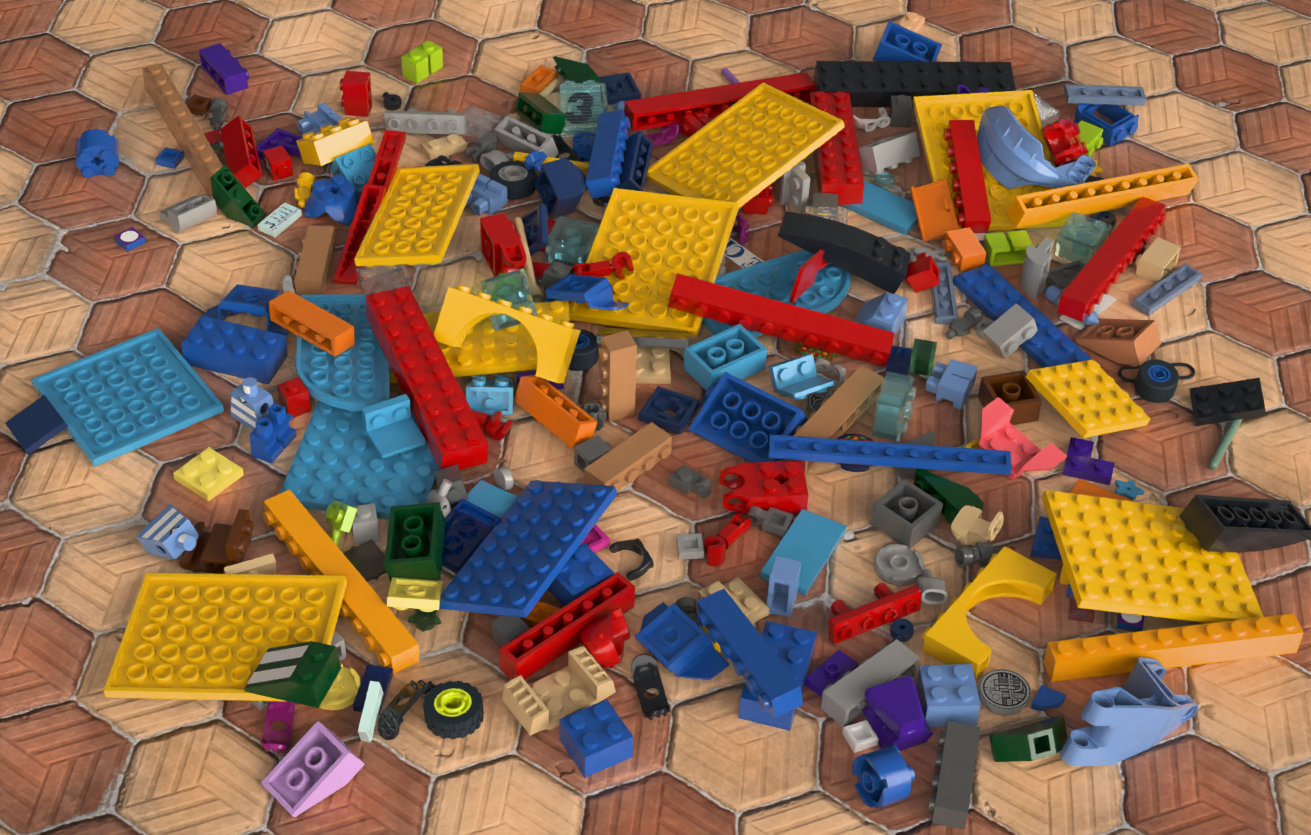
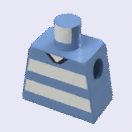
M245 378L242 384L231 392V417L253 431L256 428L255 423L260 418H264L269 414V408L274 404L272 396L257 385L255 378Z
M170 504L136 537L148 554L174 560L185 550L191 551L195 548L199 534L188 518Z

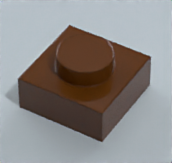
M194 94L185 104L192 114L204 116L211 108L212 99Z

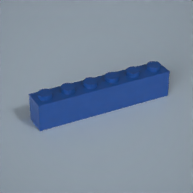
M623 109L599 114L586 177V184L592 199L612 195L613 189L620 185L619 175L622 174L621 164L624 162V151H626V140H628V129H630V120L628 117H625Z
M725 589L697 601L699 612L696 613L699 624L701 627L705 626L708 629L713 643L718 642L725 659L730 658L735 672L738 676L742 675L745 678L749 691L757 694L759 703L764 710L768 709L772 716L776 718L803 705L801 686Z

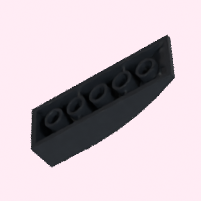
M787 211L783 215L778 237L814 255L820 249L823 250L822 259L892 294H895L906 277L911 253L902 247L889 243L885 238L877 237L854 226L827 218Z
M1195 495L1179 515L1185 523V528L1193 533L1199 541L1201 548L1208 552H1256L1280 548L1311 539V525L1288 500Z

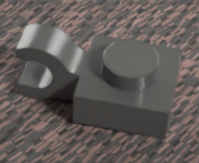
M491 132L476 139L475 146L465 149V157L472 156V162L475 163L480 160L482 154L497 149V135Z
M684 465L668 478L669 486L687 495L691 491L702 498H706L711 494V491L707 489L711 485V481L707 478H702L700 473Z
M752 506L748 513L750 515L749 518L752 520L751 526L762 524L761 530L782 537L788 531L793 519V514L773 507L765 511L757 506Z

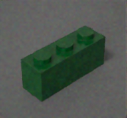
M519 92L514 110L517 114L540 132L562 134L563 127L566 125L565 113L540 94Z

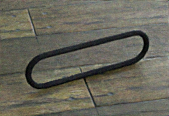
M1170 363L1173 366L1188 367L1192 371L1188 376H1179V380L1190 379L1195 375V369L1187 363ZM1141 365L1134 367L1124 366L1119 369L1118 376L1123 381L1133 383L1136 379H1127L1122 376L1121 372L1126 369H1139Z

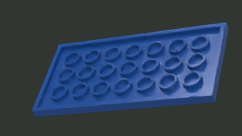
M530 481L442 592L439 609L526 618L617 495L615 486L562 483L559 481Z

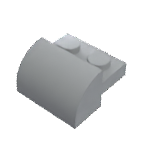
M802 160L780 176L778 196L781 205L789 203L799 213L807 212L810 177L805 173L806 164Z
M202 194L200 196L195 195L161 210L159 214L161 220L170 224L173 233L177 234L215 217L217 207L215 199Z
M1047 237L1040 244H1036L1035 247L1028 245L1026 249L1020 288L1027 296L1033 299H1037L1046 288L1054 240Z

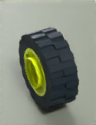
M447 681V683H440L437 687L432 688L429 694H426L425 701H423L427 728L434 735L441 736L444 739L464 738L466 735H471L481 726V722L484 719L482 695L475 686L473 687L467 682Z

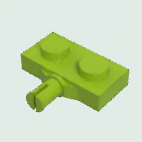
M333 499L332 504L326 510L325 517L327 520L325 523L332 526L333 530L330 538L338 546L342 532H350L357 508Z

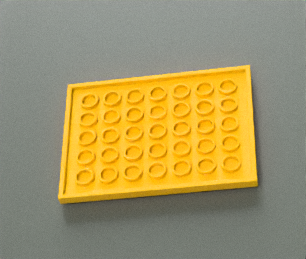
M762 83L650 166L646 180L672 195L738 203L740 208L832 136L836 135L845 127L844 122L770 85Z
M1032 90L918 96L913 98V106L931 182L943 179L948 180L953 205L956 193L952 191L953 174L949 173L950 157L946 155L948 144L947 141H944V129L948 127L949 120H974L976 134H978L984 110L988 107L1003 105L1012 112L1019 123L1032 136L1042 143L1044 158L1053 166L1048 146L1041 132L1042 123ZM982 164L991 216L988 231L1067 226L1068 219L1066 218L1015 228L1007 213L1014 198L1019 195L1051 190L1052 188L1030 184L1012 189L1006 188ZM954 205V209H955V213H956V217H957V214H958L959 211H958V208H955V205Z
M614 188L586 263L610 260L611 263L615 254L627 252L631 256L634 271L623 268L625 279L617 278L614 272H612V276L603 278H607L612 286L613 301L629 303V305L620 310H603L589 308L588 302L577 304L575 301H571L570 320L632 329L688 331L689 336L697 337L703 317L669 308L668 303L677 273L715 283L738 213V203Z
M1045 490L1041 496L1078 608L1204 623L1264 617L1238 553L1208 552L1201 548L1197 538L1185 528V523L1179 517L1185 508Z
M146 573L105 684L104 694L106 698L284 701L245 692L244 688L269 648L309 641L331 645L347 586L346 576Z

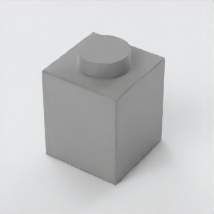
M375 503L352 506L357 508L352 523L354 545L379 542Z

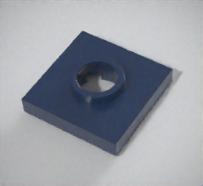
M658 386L639 412L638 420L647 424L652 422L659 428L681 435L700 407V400ZM664 411H673L676 413V416L669 417L670 414L664 413Z

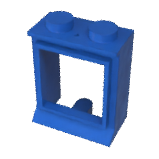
M1080 104L1076 109L1074 123L1078 125L1082 120L1102 128L1103 143L1111 146L1136 132L1139 115L1135 116L1119 105ZM1097 108L1098 113L1104 115L1105 117L1109 118L1115 123L1110 125L1109 123L1095 116V109Z

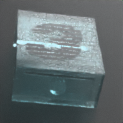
M587 80L583 83L565 81L563 84H560L561 111L566 114V125L563 127L561 136H575L580 132L596 133L599 114H602L600 83Z

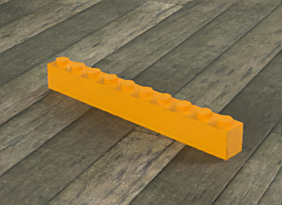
M1184 164L1019 195L1014 198L1007 213L1015 228L1133 206L1142 197L1159 201L1185 196L1191 192L1199 179L1190 164Z
M289 489L263 501L265 512L262 514L264 521L268 526L271 525L275 529V533L280 541L284 540L290 554L297 556L304 571L308 570L311 575L346 576L347 586L339 613L342 618L349 620L354 633L362 636L367 649L375 652L380 665L387 667L392 675L419 662V644L292 491Z
M1293 613L1048 642L1043 663L1051 682L1131 673L1139 657L1157 659L1166 669L1297 653L1304 632Z

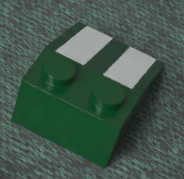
M309 641L269 648L245 686V692L319 708L342 668L336 646Z

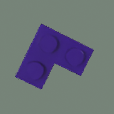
M277 128L256 146L258 156L264 159L263 150L283 145L287 153L301 157L296 140L303 137Z
M1071 437L1063 475L1110 485L1114 462L1091 458L1094 442Z

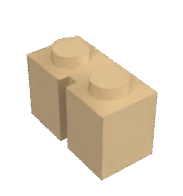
M1157 237L1152 244L1149 243L1143 255L1139 254L1137 257L1135 275L1155 284L1158 283L1177 264L1181 246Z

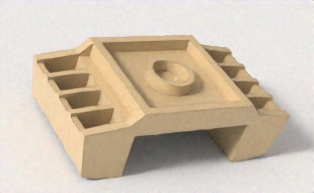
M583 646L568 652L567 667L530 685L521 675L504 685L502 701L528 734L532 735L545 729L552 730L558 727L559 719L599 703L616 693L613 680Z

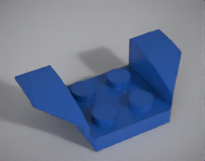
M568 274L547 288L545 293L546 299L542 300V302H564L570 300L575 301L577 304L588 302L589 308L603 310H620L629 305V303L613 301L612 286L607 278Z
M237 284L219 305L208 309L204 315L224 320L229 311L231 313H251L252 316L256 317L267 316V331L283 335L289 333L287 329L270 320L269 301L281 295L279 290Z
M662 602L655 609L644 615L641 631L635 635V638L670 673H674L677 677L710 680L729 666V663L715 651L709 636L676 604L673 603L668 607Z

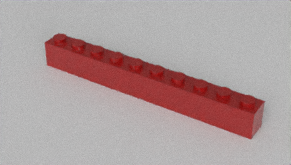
M806 72L629 100L625 101L624 114L630 120V129L638 131L668 126L673 122L680 124L684 115L694 114V112L701 110L709 118H716L762 83L793 97H799L803 102L807 103L809 102L810 92H815L816 84Z
M1142 197L1061 294L1057 313L1080 322L1087 315L1090 316L1095 305L1100 304L1103 295L1108 294L1111 285L1117 283L1119 275L1124 274L1128 264L1133 263L1135 255L1140 254L1143 245L1148 244L1151 235L1156 234L1159 225L1162 226L1167 216L1164 213L1166 205Z
M678 273L676 274L668 303L669 308L678 311H684L734 326L741 324L745 329L883 367L887 364L895 334Z

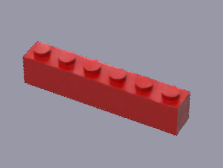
M949 120L948 127L944 129V141H947L948 144L946 155L950 157L949 173L953 174L952 191L956 193L954 205L959 211L957 214L958 225H961V229L970 227L974 233H987L991 223V216L974 120Z
M617 572L499 649L500 670L511 680L520 675L525 680L581 643L580 633L594 621L618 608L622 610L623 614L634 608L635 586Z

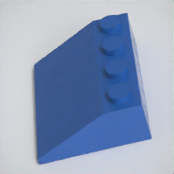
M724 372L688 430L750 463L776 462L778 459L769 458L770 434L793 436L796 429L800 425L803 426L808 419L803 410Z

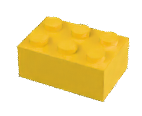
M349 117L338 120V124L334 126L332 124L322 126L319 132H307L302 135L303 138L296 140L303 163L318 166L330 163L335 158L366 145H374L368 122L358 118L350 119Z

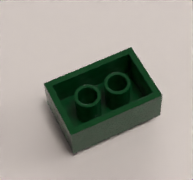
M440 502L391 506L384 566L390 583L392 577L439 580L441 578L446 521Z

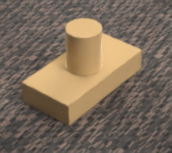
M273 553L224 567V574L274 575L276 574V560Z

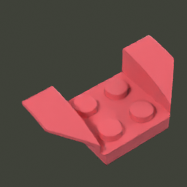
M999 397L982 409L981 436L978 449L1010 451L1012 469L1011 474L1006 475L1010 480L1017 478L1026 471L1051 470L1067 458V455L1053 443L1041 450L1010 423L1014 410Z

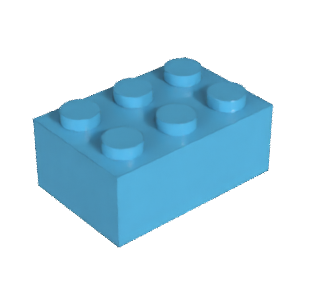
M738 324L685 348L683 369L707 391L710 385L719 382L724 372L743 380L765 370L767 348L741 324Z

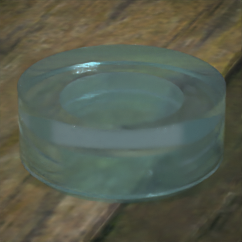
M883 172L874 176L875 186L884 190L894 187L895 177L891 173Z

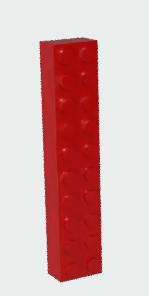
M405 286L365 295L366 317L403 394H406L410 399V409L426 439L439 470L456 464L459 470L487 463L488 442L410 287Z

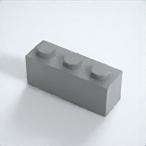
M508 115L494 129L500 144L512 151L528 154L534 151H542L547 157L553 158L559 153L553 137Z
M916 132L899 133L859 147L863 172L872 171V174L885 172L884 168L899 167L898 163L913 162L912 158L920 156Z

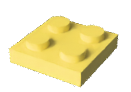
M210 447L173 473L174 480L208 502L244 475L243 468Z
M392 577L387 597V607H393L396 610L415 608L423 612L439 610L443 581Z

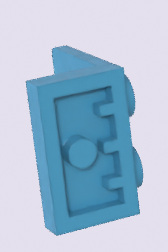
M371 144L335 158L329 169L333 176L339 173L344 175L345 179L350 181L354 188L361 193L364 184H368L377 155Z
M811 353L768 366L774 392L784 397H791L794 400L805 399L807 394L813 392L823 393L827 391V387L834 385L833 380L817 376L813 354Z
M484 375L472 376V379H468L466 385V400L471 410L490 415L497 411H501L502 415H513L514 379H509V376H496V379H486Z
M406 394L362 408L363 429L381 458H387L426 444V439L411 418L410 399Z

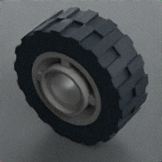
M501 162L491 169V181L494 180L507 187V199L515 200L529 197L536 190L534 185L536 181L535 169L527 170L523 162Z

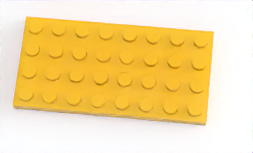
M478 164L398 168L354 258L356 266L373 267L405 264L412 266L416 264L434 265L441 263L480 172Z
M569 300L564 302L520 304L521 306L533 309L532 314L539 316L541 312L553 316L552 321L560 323L561 320L570 322ZM511 305V307L518 309L519 305ZM440 312L423 313L434 334ZM506 314L493 315L478 322L469 331L461 347H452L438 342L455 377L537 370V350L530 332L520 321ZM390 367V383H395L397 380Z

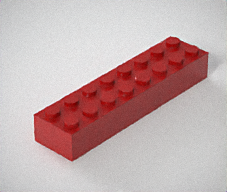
M842 91L810 92L809 105L843 120L845 126L836 135L813 151L819 193L838 194V205L862 204L864 181L850 94Z

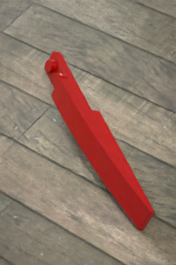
M385 130L368 184H364L333 279L334 283L352 285L357 283L364 266H356L354 258L397 171V165L406 140L405 132Z

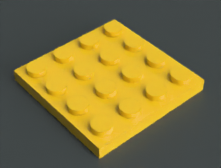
M1093 359L1029 370L1026 378L1082 438L1147 426L1150 421L1144 410Z

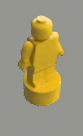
M308 172L299 174L297 181L298 189L297 187L294 189V196L298 201L299 208H305L306 201L311 195L310 191L313 188V182L315 181V177Z

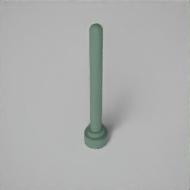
M1243 419L1230 422L1208 463V467L1211 470L1218 467Z

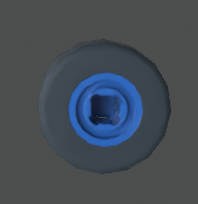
M578 329L581 331L569 369L582 371L592 368L597 363L599 344L597 343V337L592 332Z
M1159 359L1148 360L1139 367L1134 383L1135 390L1140 397L1153 403L1169 401L1176 391L1179 374L1176 368L1166 361Z

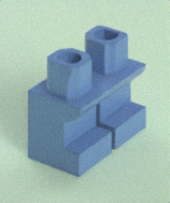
M322 103L318 105V111L310 114L308 111H304L305 118L297 121V127L301 134L311 131L316 133L321 131L320 127L329 124L334 126L338 124V120L343 118L328 105Z
M479 173L466 205H471L473 213L479 216L484 212L492 215L508 204L507 187L494 180L491 181L490 178Z
M951 359L948 365L937 362L933 370V377L929 376L926 382L925 391L935 393V401H941L942 398L952 401V407L961 410L975 384L978 367Z

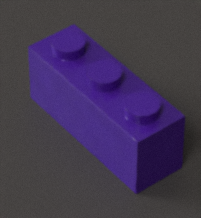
M221 43L199 50L201 67L226 95L248 88V71L240 65L237 59H234L230 51L225 49Z

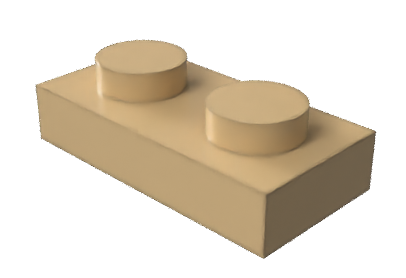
M450 134L446 137L422 143L421 146L423 153L431 161L439 155L446 157L463 152L467 148V143L461 135Z

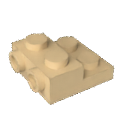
M739 577L724 585L717 581L698 591V600L725 589L752 624L769 615V607Z

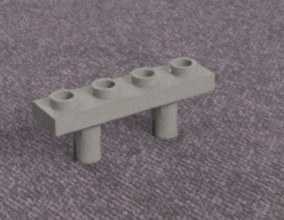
M409 108L407 111L386 110L384 113L386 130L419 134H466L465 113H456L452 109L446 112H420L414 108Z

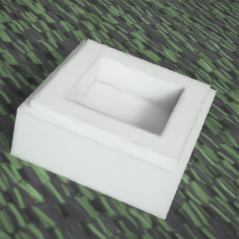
M867 720L843 727L842 734L854 753L878 745L879 739Z

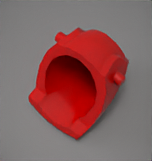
M620 608L610 611L608 615L594 621L580 633L582 647L586 648L602 668H613L615 664L621 662L624 652V641L630 638L628 625Z

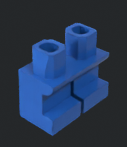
M272 404L269 408V414L264 418H260L255 423L256 428L249 435L252 457L272 464L284 451L283 449L296 437V429L289 427V422L293 419V416L286 413L285 407Z

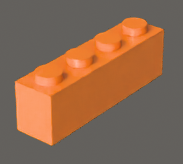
M288 290L269 301L270 320L334 357L355 345L353 325Z
M535 375L520 378L514 401L524 411L532 415L538 423L543 424L553 435L566 443V446L574 449L575 446L593 437L597 421L545 379Z

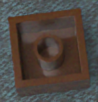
M1025 370L981 377L978 399L983 408L999 397L1014 410L1010 419L1012 425L1038 421L1042 400L1033 384L1026 378L1027 373Z

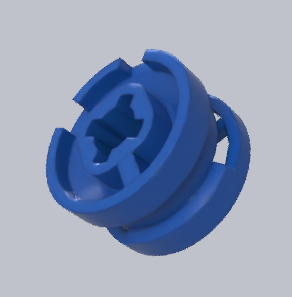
M580 132L573 137L572 150L580 158H584V162H590L596 133Z

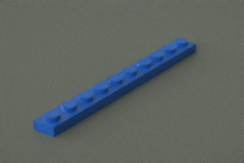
M771 434L769 438V458L1004 475H1010L1012 469L1010 451Z

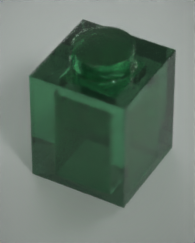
M922 339L914 340L909 373L932 376L937 342Z

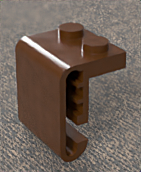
M239 509L233 525L215 523L211 533L203 532L204 522H197L194 525L195 530L199 534L196 546L191 551L185 550L179 564L185 570L224 574V567L243 562L254 528L253 521H250L249 510Z

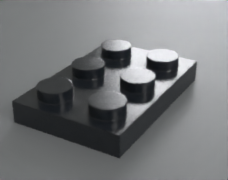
M1260 377L1189 388L1195 426L1266 416Z

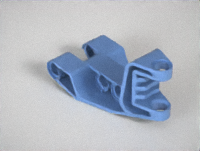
M1139 657L1122 688L1114 687L1092 693L1081 713L1082 720H1086L1092 726L1071 731L1060 751V757L1071 766L1114 765L1153 747L1184 722L1192 718L1198 711V705L1189 695L1174 694L1161 680L1166 673V669L1157 659Z

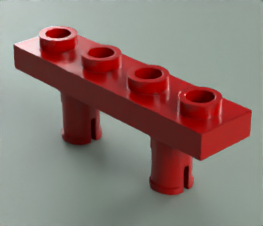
M879 583L874 588V596L878 598L876 601L853 610L848 608L842 600L834 601L831 605V613L836 617L828 619L829 640L835 645L920 611L921 590L914 585L894 593L885 583Z

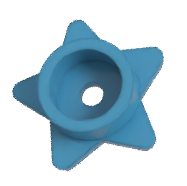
M1116 480L1114 482L1118 487L1115 491L1116 494L1135 500L1137 495L1144 494V490L1136 487L1133 480L1128 482Z

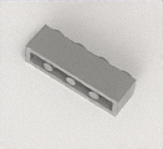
M897 639L889 645H884L877 654L871 658H866L856 669L846 672L839 681L828 685L824 689L821 709L842 727L847 726L863 714V709L869 707L865 700V691L868 688L905 676L914 677L917 675L920 657Z

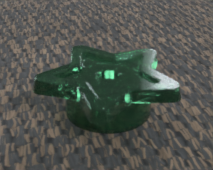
M415 609L416 613L408 618V622L415 624L422 632L431 630L435 625L441 624V620L436 616L438 610L423 612Z

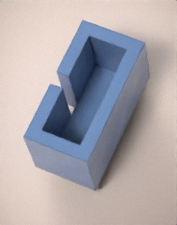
M776 556L769 578V594L767 598L769 613L786 617L792 616L798 596L801 561Z

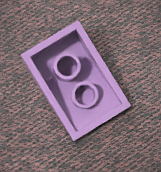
M317 721L266 776L261 784L293 817H296L345 786L365 764L331 730Z

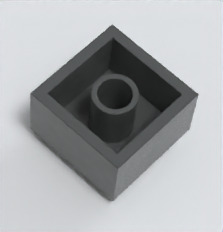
M904 479L873 504L871 525L900 544L907 545L908 549H910L940 524L943 503Z

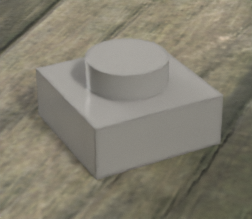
M701 533L677 535L676 543L679 560L704 558Z

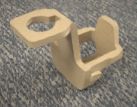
M966 505L953 520L951 532L955 535L956 540H960L961 547L969 546L974 548L977 547L975 545L977 542L988 543V540H994L1002 528L1004 521L1003 513L999 511L993 521L989 522L982 519V510Z

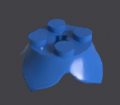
M341 174L334 175L332 178L317 180L313 182L312 193L305 204V217L317 218L326 212L335 222L349 226L353 221L357 209L356 204L359 203L361 193Z

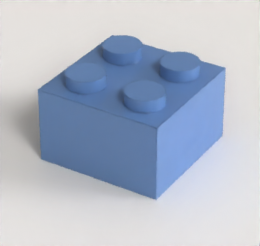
M972 664L919 666L916 689L924 719L928 726L946 727L948 721L972 726L977 725L981 704Z

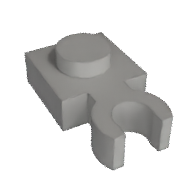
M929 247L908 248V252L911 253L909 263L917 261L916 255L923 252L926 253V257L931 256L934 262H947V256H944L945 249L930 251Z

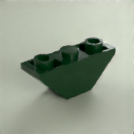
M226 165L210 177L213 199H215L216 205L228 219L253 227L267 215Z
M1062 715L989 735L993 761L995 762L1034 761L1056 755L1068 738L1065 719Z

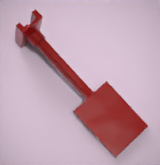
M820 249L799 268L789 299L790 303L793 304L814 284L817 272L829 263L822 259L823 250Z

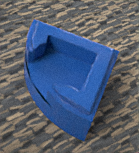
M1041 685L1032 702L1031 709L1044 711L1049 708H1058L1064 703L1066 695Z

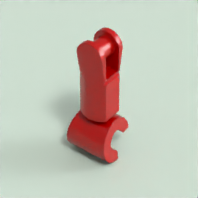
M619 252L613 256L611 263L610 260L594 263H577L573 265L572 271L575 273L574 275L608 277L612 276V272H614L617 278L625 279L623 268L634 271L631 256L627 252Z
M472 410L481 430H486L488 436L494 440H502L513 424V420H508L507 422L499 420L502 416L501 411L494 412L490 418L488 413Z
M736 513L716 536L704 538V552L708 554L707 565L719 566L724 563L725 550L750 529L752 523L750 518H741V515Z

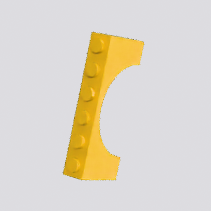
M458 284L457 288L448 287L434 332L438 342L452 347H461L469 331L478 322L493 315L506 314L520 321L528 329L535 342L537 350V370L535 376L555 383H564L581 331L573 328L574 323L561 320L560 323L552 321L553 316L540 312L538 316L532 314L533 309L519 305L518 309L511 307L512 302L500 298L498 302L491 300V295L478 291L477 295L470 293L471 288Z
M1004 546L998 554L994 553L985 568H980L975 580L966 584L962 594L959 597H954L949 609L939 614L936 623L932 627L926 628L922 636V640H924L922 652L945 665L972 664L976 681L989 666L992 648L985 645L972 632L968 625L966 614L976 604L994 597H1017L1041 605L1052 593L1057 573Z

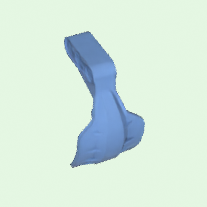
M1003 105L988 107L982 113L977 134L981 162L991 175L1006 188L1012 189L1030 184L1057 189L1083 184L1096 167V163L1092 158L1081 155L1077 161L1055 168L1049 161L1045 160L1042 143L1019 123L1007 107Z

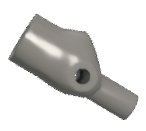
M494 149L482 154L480 163L487 171L491 172L495 165L513 160L515 152L503 153Z
M443 479L438 490L430 491L426 503L440 502L444 518L451 512L450 503L446 496L452 482L447 479Z
M924 569L922 576L916 580V586L921 590L922 601L928 605L944 604L948 598L945 580L933 577L930 569Z

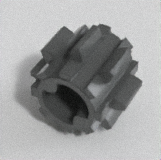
M584 403L580 408L597 421L595 431H600L604 427V421H606V411H603L599 403Z

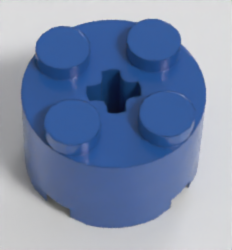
M92 129L85 131L79 139L77 138L75 142L76 166L84 177L91 178L96 175L112 176L116 173L119 165L118 142L113 135L106 134L104 130Z
M896 745L886 746L862 754L853 761L852 774H857L859 782L855 784L860 798L868 807L881 808L904 800L909 796L911 781H914L915 773L913 768L906 764Z

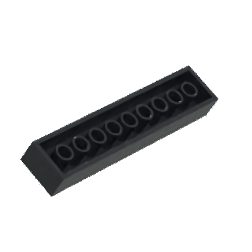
M816 61L814 72L815 92L842 91L849 93L852 107H890L891 96L898 95L911 96L912 107H914V97L957 94L959 84L967 86L972 93H975L981 86L989 89L990 92L1016 91L1011 62Z

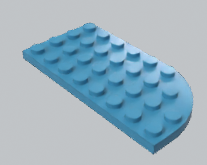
M803 249L717 276L715 284L827 314L838 307L846 298L850 287L851 273L829 262L817 272L814 284L792 304L789 302L799 268L814 256V254ZM705 317L702 320V323L712 335L734 327V325L721 323ZM746 329L754 337L764 335L763 333Z
M369 294L300 295V297L354 326L355 345L336 357L297 336V377L300 378L308 389L309 395L324 404L350 412L362 411L364 407L389 400L390 365L365 314V295Z

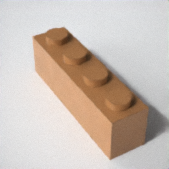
M308 225L306 234H303V247L299 248V261L295 263L296 275H292V285L298 296L324 294L336 244L334 226Z
M627 330L601 337V347L599 348L601 365L598 366L601 382L598 383L600 393L598 403L603 408V411H606V418L609 422L635 415L637 344Z
M649 423L584 468V484L615 486L618 493L621 488L635 481L638 476L645 471H649L655 464L662 459H666L671 454L672 436L654 423Z

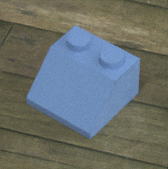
M886 292L865 302L853 322L893 332L895 337L906 318L908 298Z

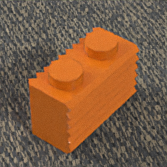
M970 227L945 233V239L942 241L943 249L950 254L952 264L957 265L961 272L970 271L985 264L986 251Z

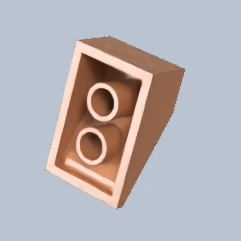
M1099 319V324L1089 325L1075 338L1076 343L1118 364H1126L1132 367L1141 365L1161 345L1155 320Z

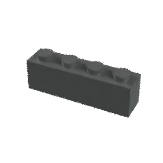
M948 721L946 732L940 731L938 747L943 748V751L937 752L935 768L940 769L939 774L934 773L931 789L936 790V796L930 795L928 811L933 812L932 824L965 830L980 727Z

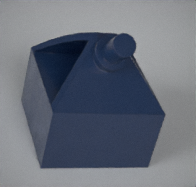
M566 158L542 164L534 183L543 205L547 206V213L551 220L573 214L583 193L586 190L589 191L583 172Z

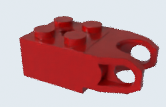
M1060 119L1042 127L1041 132L1056 167L1077 161L1081 155L1088 153L1085 142H1081L1079 138L1081 132L1077 123Z
M505 213L480 218L481 253L494 277H500L502 283L514 292L524 290L527 286V278L523 266L526 264L527 256L522 245L521 236L519 233L516 234L513 222L508 220ZM517 279H519L522 282L519 285H514L511 283L513 281H516Z
M802 461L741 463L725 468L719 473V483L734 489L723 495L722 504L725 509L748 514L752 506H757L765 511L773 507L791 513L793 516H798L802 509L807 511L809 494ZM728 474H734L738 477L732 480L724 479ZM731 498L741 499L736 504L728 503V500Z

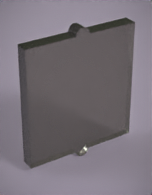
M372 539L358 546H352L350 550L343 552L367 582L373 579L377 580L379 576L387 573L384 566L385 555Z

